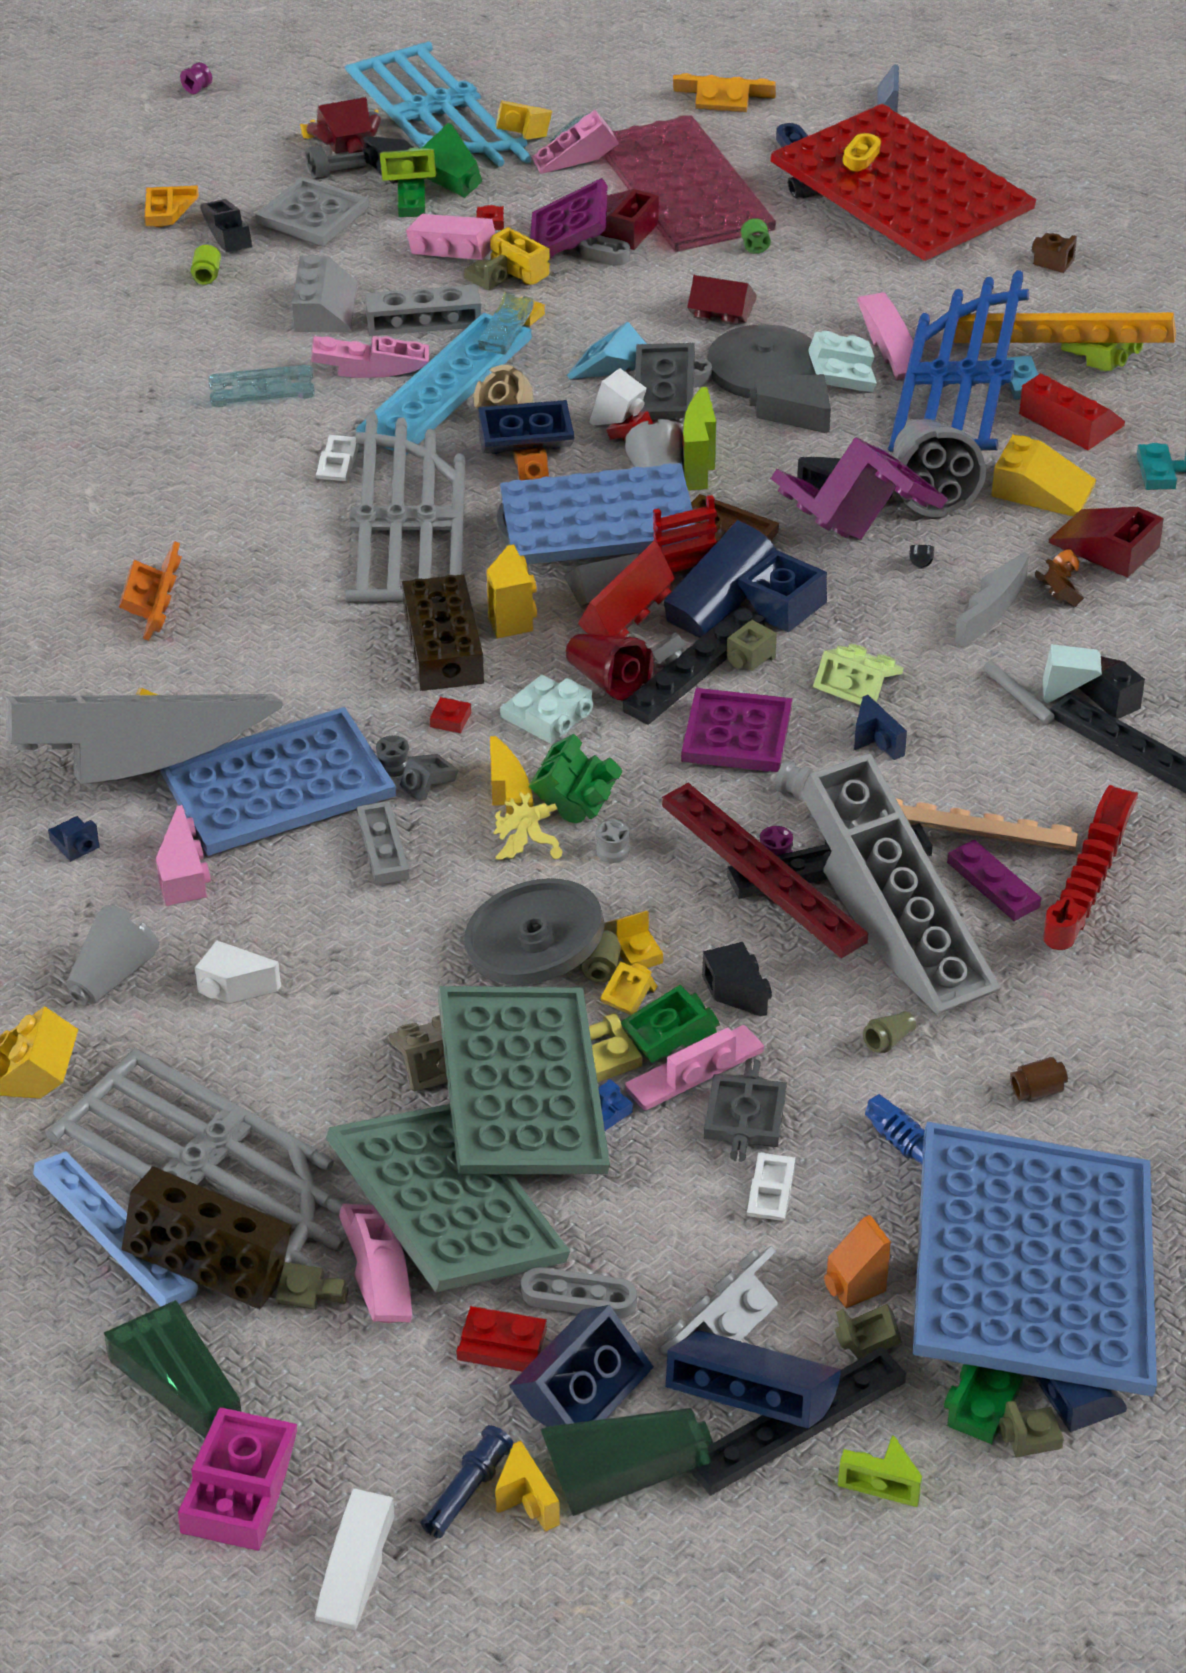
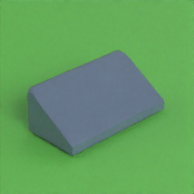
M894 64L878 85L877 105H887L897 112L899 66Z

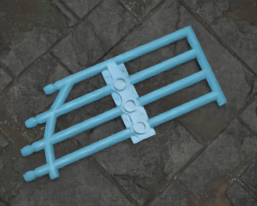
M430 41L345 66V70L419 148H422L433 136L419 133L408 120H423L437 134L443 126L431 113H446L473 141L464 142L470 153H484L499 167L505 163L503 157L498 153L500 151L511 150L522 162H531L530 154L523 148L527 146V140L524 137L513 138L506 130L496 128V119L477 101L481 99L477 88L467 81L458 82L430 54V51L433 50ZM418 55L450 88H435L406 58ZM396 62L427 95H412L384 65ZM373 68L405 102L392 105L361 71ZM454 106L469 107L502 141L488 143Z

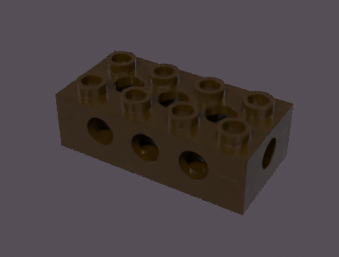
M447 575L444 577L402 581L403 610L420 691L484 684L483 652L465 575Z
M152 1166L130 1192L121 1250L260 1310L279 1286L292 1225Z

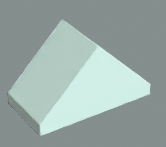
M1051 644L1043 675V700L1048 704L1102 675L1099 651L1096 649Z

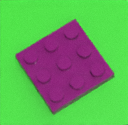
M600 178L532 212L530 239L549 248V260L555 254L565 249H573L580 242L588 238H595L605 230L608 185L604 179Z
M696 688L681 751V762L778 772L782 764L793 698Z

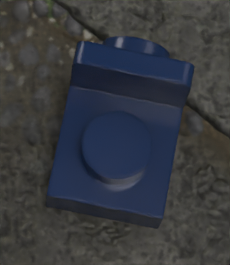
M75 816L48 829L50 841L70 862L100 848L97 825L93 820L84 823L78 816Z

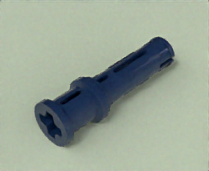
M487 1425L482 1430V1438L475 1448L463 1455L461 1470L427 1515L420 1521L422 1528L429 1535L436 1528L434 1537L442 1538L447 1528L480 1484L493 1479L496 1474V1466L505 1455H509L514 1443L512 1438L502 1429L493 1425Z

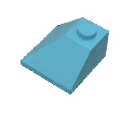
M627 321L593 343L567 376L571 380L608 376L619 368L623 371L630 368L633 371L636 365V345L647 343Z

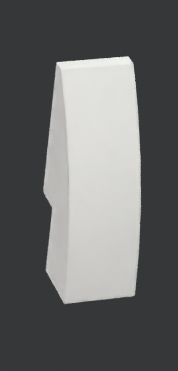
M353 1488L330 1555L315 1613V1621L352 1630L357 1629L381 1566L382 1549L395 1517L393 1497Z

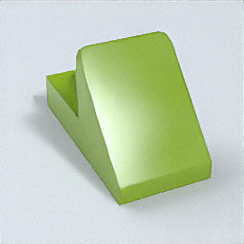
M410 148L405 151L380 153L382 181L436 177L434 149Z
M891 1436L884 1459L874 1457L866 1452L843 1450L839 1463V1487L918 1507L922 1475L895 1436Z

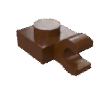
M1047 559L1046 563L1049 565L1048 572L1043 575L1036 571L1034 573L1036 579L1045 585L1051 586L1048 591L1057 601L1062 603L1066 600L1076 607L1084 597L1071 580L1062 574L1061 567L1051 559Z

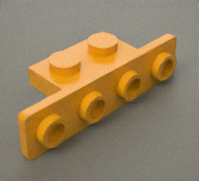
M689 73L673 75V90L675 92L697 93L696 109L747 112L749 97L776 98V82L766 78L751 80L737 76L732 78H721L716 75L693 76Z

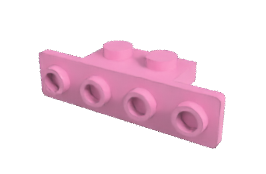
M745 1025L733 1030L727 1027L668 1056L667 1063L626 1082L625 1090L643 1110H648L712 1078L714 1074L718 1075L762 1053L764 1045Z

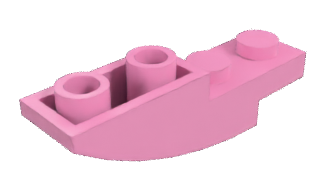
M314 336L311 362L338 366V376L352 378L390 377L422 369L429 362V345L417 341L395 340L386 336H372L371 345L358 341L348 342L336 340L332 337Z
M342 1204L339 1218L357 1259L354 1276L372 1320L387 1324L411 1322L412 1306L409 1279L401 1243L374 1205Z

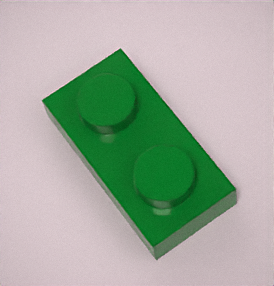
M425 178L398 180V217H419L421 214H425Z

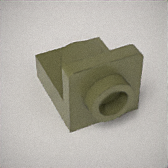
M501 254L491 261L485 258L477 260L464 269V278L489 291L507 280V257Z
M1015 1401L1006 1402L1005 1416L1000 1419V1431L1004 1442H1010L1015 1457L1063 1448L1064 1438L1051 1407L1019 1412Z

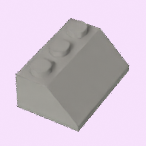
M308 255L300 256L292 301L294 332H351L357 280L328 256Z

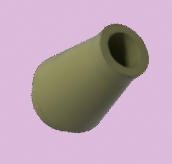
M908 1011L871 1019L863 1029L864 1042L873 1052H889L907 1034L916 1029V1020Z

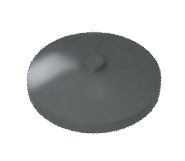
M755 324L732 329L719 336L708 350L707 361L712 364V380L732 394L749 398V389H754L755 377L816 375L808 352L812 339L800 331L779 325Z
M555 878L526 881L500 891L475 911L465 930V949L474 969L485 978L509 985L540 983L571 971L594 952L604 933V916L597 897L588 888L579 883Z

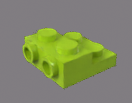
M1061 343L1062 351L1071 352L1077 356L1085 355L1087 366L1099 368L1101 371H1112L1117 366L1123 367L1128 357L1132 353H1140L1143 347V343Z

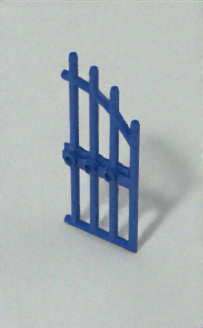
M1017 270L1013 274L1009 291L992 294L994 288L993 278L986 277L983 281L980 297L965 304H962L963 291L956 289L952 294L949 311L930 325L929 314H921L889 442V452H894L895 440L906 425L915 385L932 384L924 419L936 420L943 387L949 384H960L951 427L962 431L971 389L979 383H989L978 439L973 440L980 447L981 451L998 450V439H990L1000 388L1006 383H1011L1013 379L1015 362L1014 360L1006 359L1018 302L1029 300V289H1021L1024 278L1022 271ZM1007 303L996 355L988 361H978L989 306ZM977 311L967 357L961 361H949L958 319ZM944 329L938 359L932 362H921L925 342Z

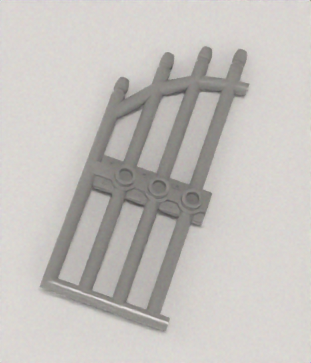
M370 412L366 417L365 432H356V444L365 445L361 504L351 506L350 530H359L356 589L345 590L346 602H403L402 589H399L402 532L405 530H420L418 578H431L432 536L435 530H451L450 575H462L465 458L463 454H456L453 468L436 454V433L433 429L426 431L423 447L407 440V422L405 418L397 419L395 437L377 434L378 418L375 412ZM376 446L394 448L392 499L389 506H373ZM406 452L424 460L422 504L419 506L403 505ZM435 469L453 483L452 506L434 505ZM374 530L390 531L387 589H368L371 532Z
M137 1048L131 1050L46 1131V1135L53 1142H57L66 1134L138 1177L143 1178L151 1169L150 1165L77 1124L87 1112H93L173 1158L162 1170L194 1184H198L206 1177L273 1217L291 1224L295 1230L288 1242L285 1262L322 1268L324 1271L323 1280L329 1277L330 1272L323 1265L314 1263V1260L300 1253L307 1237L319 1243H324V1246L335 1251H340L344 1245V1241L332 1232L328 1233L327 1229L314 1222L315 1203L328 1208L329 1211L336 1215L340 1214L342 1204H346L337 1197L333 1198L332 1194L317 1187L314 1183L308 1162H313L320 1169L330 1170L334 1161L328 1155L322 1152L319 1153L314 1147ZM138 1065L218 1110L219 1113L206 1124L130 1081L125 1076ZM115 1088L196 1134V1136L185 1147H182L103 1102L101 1099ZM253 1130L287 1149L296 1174L243 1145L240 1141ZM229 1153L301 1194L299 1213L216 1165Z

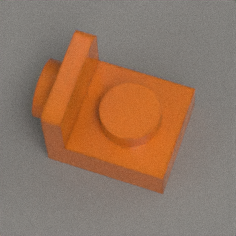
M543 447L513 450L514 462L518 467L519 480L549 477L547 453Z

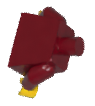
M362 97L318 105L317 123L312 119L309 124L301 123L300 128L303 138L317 137L324 144L330 145L334 153L348 152L350 154L363 152L364 137L376 136L381 117L378 115V110L369 112L367 99Z

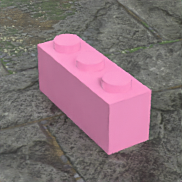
M421 214L406 229L412 254L482 260L491 251L490 238L496 234L492 219Z

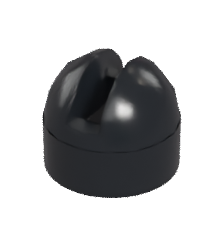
M911 545L909 557L913 565L920 568L929 566L933 562L934 546Z

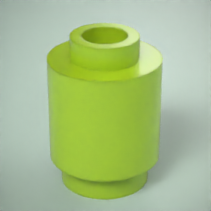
M201 245L195 249L190 271L197 283L207 285L217 278L221 262V253L217 248L211 245Z

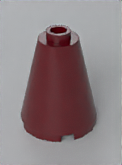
M577 634L570 639L566 646L568 662L616 700L625 701L643 683L645 684L651 679L654 668V656L652 650L647 648L646 642L639 638Z

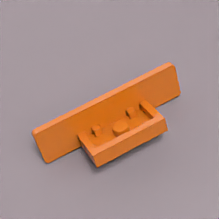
M176 541L173 542L167 553L161 571L133 560L125 582L119 608L147 619L143 639L148 641L154 631L158 633L161 631L166 619V615L162 614V612L166 611L171 600V595L167 594V592L170 593L177 576L172 573L177 571L182 556L178 555L180 543Z

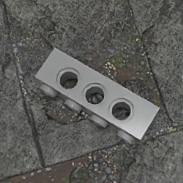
M478 285L365 293L369 336L465 329L481 315Z

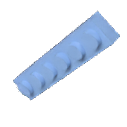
M67 1152L34 1163L33 1175L164 1310L196 1297L198 1285L193 1280L121 1250L127 1213Z

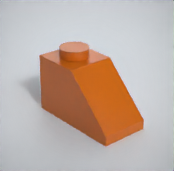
M871 1215L864 1217L828 1256L827 1274L824 1276L825 1285L829 1293L834 1297L837 1296L845 1308L886 1292L891 1241Z

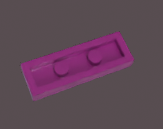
M975 839L948 853L947 863L1011 920L1016 921L1040 908L1042 898Z

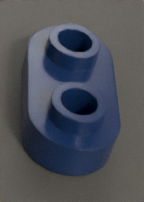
M784 123L776 129V141L781 147L808 136L803 128L795 123Z

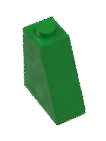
M447 123L422 147L434 149L436 177H426V179L464 198L482 182L477 161L451 124Z

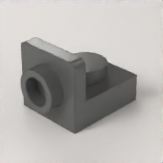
M438 754L410 756L400 786L417 800H426L431 785L454 782L459 769Z

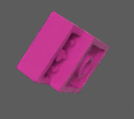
M219 1407L191 1469L192 1482L178 1511L180 1533L259 1551L286 1476L296 1438L297 1424Z

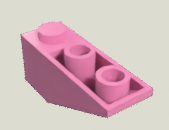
M594 110L584 116L570 129L562 132L554 141L541 148L532 156V159L539 172L543 174L598 160L616 147L619 142L611 128L598 112Z
M182 805L177 806L156 856L159 884L166 906L206 898L205 883L211 882L207 862H200V860H203L200 840H193L196 837L193 818H186Z

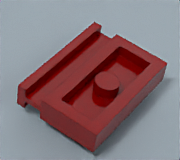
M470 1306L461 1334V1341L456 1349L457 1360L523 1372L540 1354L547 1331V1319Z

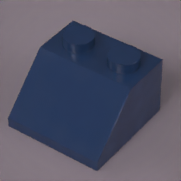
M778 550L738 579V585L757 613L765 617V622L786 632H790L827 603V572Z

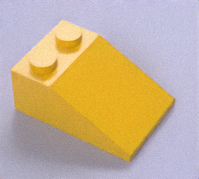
M1012 434L994 467L991 497L1073 517L1085 506L1096 484V479L1042 441Z

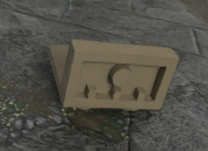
M440 1015L433 1017L431 1023L419 1026L417 1023H409L399 1026L397 1028L398 1032L388 1035L390 1043L403 1053L410 1088L414 1092L447 1083Z

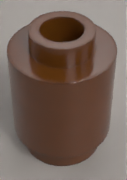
M1048 1057L1019 1066L1017 1071L1010 1073V1081L1016 1098L1019 1101L1027 1099L1031 1102L1063 1092L1064 1084L1068 1082V1075L1062 1062H1057L1054 1057Z

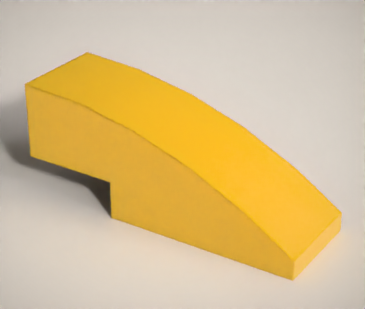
M490 736L492 806L505 805V801L510 802L511 798L514 799L515 804L522 806V798L519 795L521 792L524 796L530 793L531 797L527 804L529 807H533L532 791L528 787L530 783L519 760L497 736ZM506 806V813L509 815L513 814V808Z

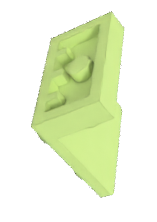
M849 644L848 647L837 646L836 649L824 650L813 687L861 705L862 697L865 695H869L877 702L884 677L900 675L904 668L896 665L894 658L881 654L874 657L866 654L867 649L856 644Z

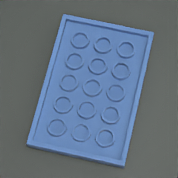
M667 463L652 467H633L631 469L615 471L604 470L587 474L575 473L569 476L542 477L540 479L513 480L500 483L509 545H515L519 556L523 555L525 557L527 565L643 552L654 541V509H660L661 518L693 510L681 463ZM692 523V524H688V525H684V526H680V527H676V528L664 530V531H662V532L669 531V530H673V529H677V528H681V527H685V526H689V525H693V524H696V523ZM695 537V538H691V539H687V540H683V541H679V542H675V543L663 545L662 547L668 546V545H672V544H676V543H680V542H684V541H688V540H692V539H696V538H699V537Z
M345 707L222 744L194 758L160 769L161 775L178 805L183 806L186 818H193L196 837L200 840L207 856L357 809V806L373 804L396 796L395 784Z

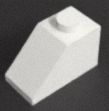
M619 368L601 382L589 423L593 426L621 423L631 415L636 416L644 407L645 402L643 398L647 388Z
M216 940L195 967L198 993L226 1003L277 992L281 987L278 961Z

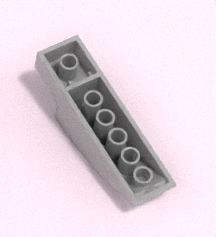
M272 694L6 696V737L11 744L17 745L19 750L38 749V744H49L52 749L66 750L72 749V744H74V776L80 784L110 781L156 771L211 751L281 709L282 701Z
M871 753L809 774L801 795L832 851L823 869L824 873L854 921L869 933V942L893 972L937 1015L998 992L1000 986Z

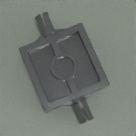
M752 1058L746 1060L744 1075H713L704 1126V1139L732 1142L730 1158L733 1161H737L738 1150L739 1162L746 1159L747 1144L778 1147L787 1082L770 1081L759 1077L761 1062L756 1058L754 1059L753 1069Z

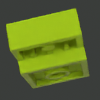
M701 387L694 395L684 418L682 468L688 491L708 489V471L715 470L716 418L708 387Z

